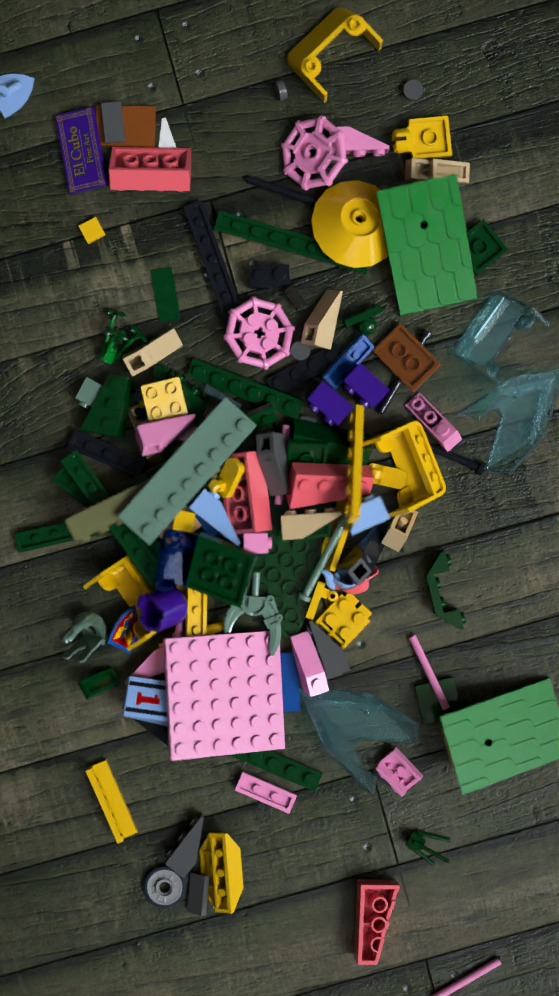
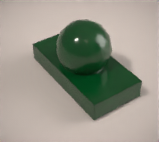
M381 305L372 307L345 319L344 325L346 329L357 325L360 333L367 336L371 335L377 328V323L373 317L382 314L383 309Z
M113 667L81 679L78 682L86 700L100 696L104 692L122 684Z

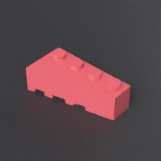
M292 462L288 480L289 494L285 496L289 508L294 509L348 499L345 496L347 484L349 485V478H346V470L349 465ZM362 465L361 496L371 495L374 476L369 465Z
M357 879L354 959L358 965H378L385 933L389 927V919L400 888V884L396 880Z

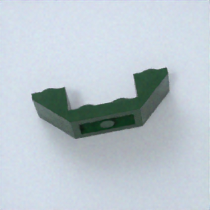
M440 551L425 574L434 614L461 630L464 629L463 624L466 623L464 613L460 612L458 608L443 611V608H446L444 597L439 596L438 589H441L439 577L435 578L434 575L450 571L449 566L452 565L450 555H446L445 551Z

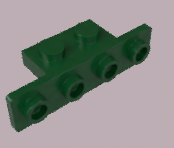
M173 371L168 377L180 378L188 415L195 414L194 424L199 427L204 422L201 415L209 405V399L211 398H205L201 394L202 391L196 385L192 384L191 386L185 381L187 378L182 373Z

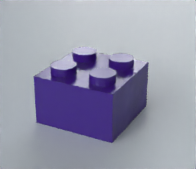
M361 363L343 381L345 385L344 390L351 396L355 394L360 398L358 402L364 405L365 409L369 407L372 410L390 391Z
M324 381L307 399L308 407L316 414L318 412L323 414V420L331 427L333 424L338 426L353 408L350 403Z

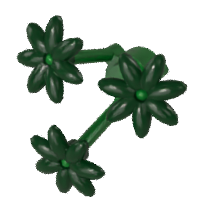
M111 308L102 309V311L110 314V322L106 326L107 330L103 332L106 335L100 348L99 358L102 361L112 364L115 359H120L121 355L134 341H138L140 338L145 343L149 341L144 332L139 331L138 327L129 324L130 330L133 332L132 338L129 340L125 336L126 331H119L117 326L113 328L117 317L127 318L125 313L112 310ZM122 340L128 341L121 348V350L117 352L118 348L114 345V343L118 342L122 344Z

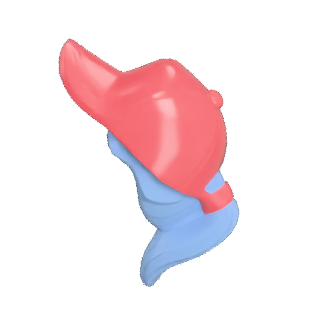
M375 566L373 571L359 586L345 581L339 571L332 574L329 570L323 569L321 573L324 575L326 585L331 590L341 589L348 594H360L369 588V580L376 576L379 570Z

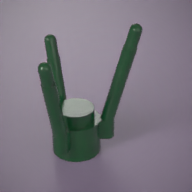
M419 829L417 833L411 832L406 842L410 850L417 853L431 865H434V862L420 850L423 849L440 860L450 863L449 859L424 845L426 840L423 837L451 842L450 838L425 833Z

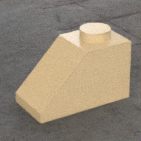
M413 510L394 516L381 543L399 552L409 536L418 512Z

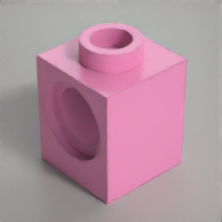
M268 533L243 534L244 549L254 553H268V549H272V537H268Z

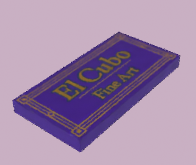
M94 107L56 115L69 194L73 195L107 187L108 181Z

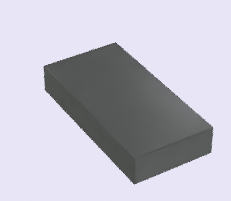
M121 101L101 103L105 143L126 142Z
M191 872L187 912L199 916L206 915L210 876Z

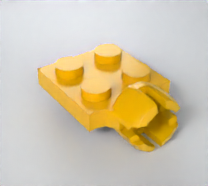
M448 116L409 119L407 128L395 129L392 133V142H395V145H392L394 152H408L412 158L417 159L451 157L452 148Z

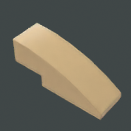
M411 158L406 160L405 180L421 182L457 174L458 183H469L470 163L441 159Z

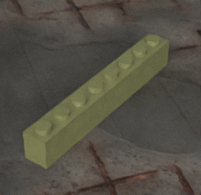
M218 468V470L209 478L207 482H210L218 478L217 473L221 471L220 468ZM152 478L65 519V523L74 541H80L82 544L92 539L90 535L96 532L101 535L109 531L108 526L116 523L117 526L123 524L124 522L118 516Z

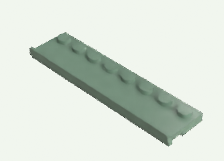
M225 397L121 512L118 518L144 542L150 545L257 425Z

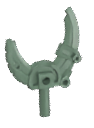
M252 572L251 595H246L241 608L230 605L226 612L227 616L224 618V634L231 633L235 621L244 612L251 616L262 614L265 618L264 623L270 631L269 648L271 651L269 653L274 656L281 640V621L283 616L278 612L277 604L272 594L267 596L259 595L260 572Z

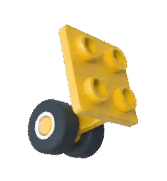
M179 377L142 385L140 389L131 392L132 401H139L140 408L135 409L138 419L148 418V421L153 423L163 418L172 419L188 414Z

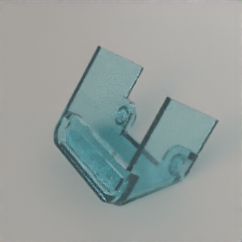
M497 292L490 297L456 344L453 354L458 360L484 379L504 389L506 385L496 377L499 365L494 359L516 329L526 331L532 327L535 321L549 327L550 323L534 307L507 294Z

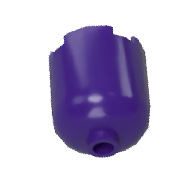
M172 587L143 594L138 598L136 605L137 608H140L141 616L138 617L139 621L148 632H159L179 624L185 619L188 612L186 598L178 589Z

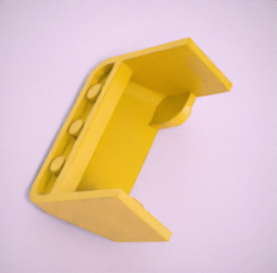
M343 7L334 9L289 52L287 57L288 65L323 102L327 101L328 93L314 79L321 71V63L316 56L332 40L345 30L351 36L363 34L378 51L382 48L383 39L359 15Z
M418 421L404 424L363 442V446L375 443L376 448L381 453L391 452L397 469L407 472L406 485L397 493V501L400 508L388 513L389 517L411 512L445 493L446 485L423 426Z
M128 555L83 586L84 589H87L95 582H98L106 591H112L117 588L129 607H136L138 617L141 616L140 608L136 606L138 598L143 594L154 592ZM138 618V621L133 624V632L138 640L130 645L127 650L131 651L157 632H148Z

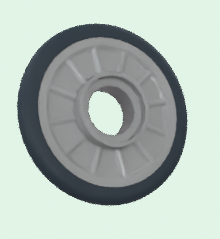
M167 865L152 869L147 874L143 889L147 900L152 905L167 909L178 905L183 900L187 885L185 878L181 877ZM162 882L170 884L171 889L168 892L160 890L159 885Z

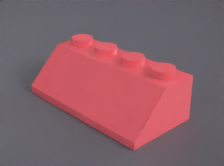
M112 147L109 165L110 190L190 191L191 148Z
M257 451L231 454L228 458H238L245 468L232 497L223 498L224 508L236 534L272 530L268 489ZM225 462L219 467L220 470H222Z

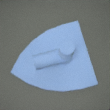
M23 74L0 76V111L4 118L9 117L22 108L32 92L34 78Z

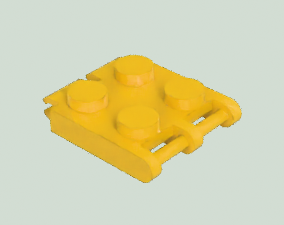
M341 593L338 599L315 621L317 625L320 624L328 632L327 635L334 637L341 644L340 647L342 649L370 622L368 617L372 614L363 604L356 608L355 605L359 600L353 594L348 593L345 596ZM322 620H324L332 628V630L326 624H324ZM335 632H337V633L345 640V642H343V641L335 634Z

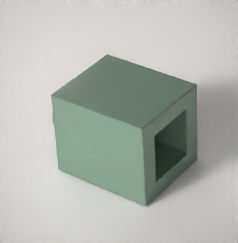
M86 377L76 396V399L80 400L78 404L87 409L90 406L92 407L103 385Z

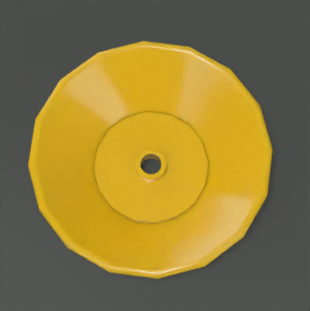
M359 180L340 182L325 190L315 203L311 218L314 238L322 252L338 264L352 268L370 267L388 257L377 198V191L381 190L375 185ZM356 217H360L362 222H358Z

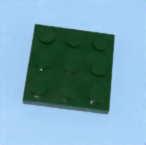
M201 532L198 536L186 587L241 608L245 601L257 553Z

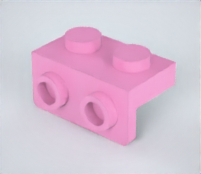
M397 747L381 758L375 767L379 776L384 778L401 797L423 777L421 772Z

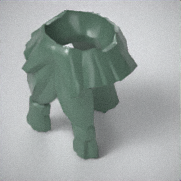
M92 611L77 614L72 619L73 622L69 629L60 634L59 639L62 643L71 642L80 631L83 634V637L62 655L65 660H69L72 655L85 649L77 658L80 663H83L100 645H105L108 626L105 625L102 617Z

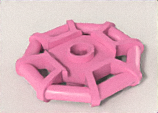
M323 115L319 116V118L296 121L294 128L280 146L283 151L284 174L297 182L303 190L325 185L331 186L334 178L348 161L345 152L344 131H340ZM316 126L313 133H306L305 128ZM323 128L332 134L330 138L322 134ZM300 133L301 136L293 146L292 143L295 141V139ZM335 141L337 142L338 157L333 156L334 148L332 143ZM290 149L293 150V153L295 154V159L293 163L291 162ZM311 149H313V150L316 149V150H317V151H316V153H317L316 156H315V157L313 156V157L311 158V157H310V156H311L310 150H311ZM332 160H335L336 163L327 174L326 168ZM297 167L304 172L303 177L295 171ZM320 173L322 178L310 180L311 174Z
M252 296L248 301L229 310L228 324L223 338L232 349L238 363L242 362L268 370V367L290 355L289 349L295 326H292L280 303L275 304ZM257 307L271 310V313L269 315L259 313ZM251 308L252 314L250 316L243 318L240 315L241 313ZM275 314L284 328L278 327L277 322L273 319ZM237 320L240 323L238 334H233ZM261 329L263 336L257 338V334L254 333L255 330ZM279 333H285L282 347L277 344ZM235 339H239L240 341H242L244 345L243 352L241 351ZM272 348L277 351L276 354L266 358L265 353ZM248 352L259 354L260 359L247 356Z

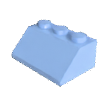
M371 494L361 498L363 502L360 503V517L355 524L351 523L349 529L352 535L390 519L380 496Z

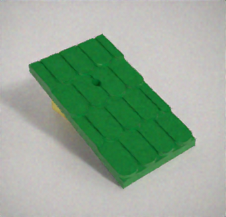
M457 174L377 191L399 315L404 316L477 299Z
M549 677L440 716L444 742L451 766L457 775L462 795L559 759V707Z

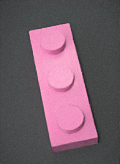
M244 771L235 788L237 792L288 814L297 797V794Z

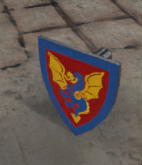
M135 606L125 610L116 620L113 627H108L107 629L108 639L106 643L128 654H131L132 650L128 651L127 648L136 640L133 632V624L138 621Z

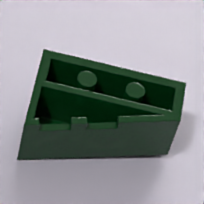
M109 374L80 430L90 434L124 439L134 380L129 377Z

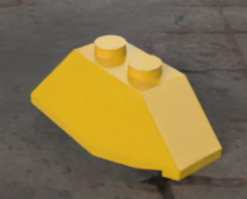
M210 832L199 849L201 873L210 876L208 900L213 905L215 912L232 914L243 890L241 850L227 833Z

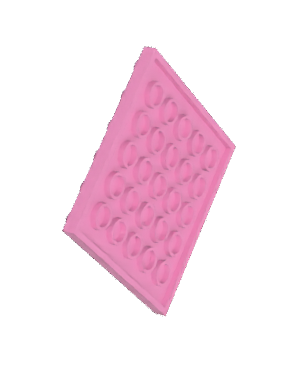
M269 630L163 639L169 760L285 749L280 644L276 653L272 656L269 653L271 651L269 648Z

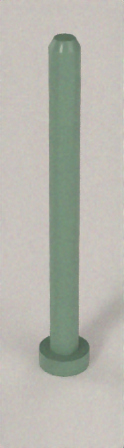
M342 515L303 592L299 591L298 598L310 602L311 597L309 595L347 524V515Z

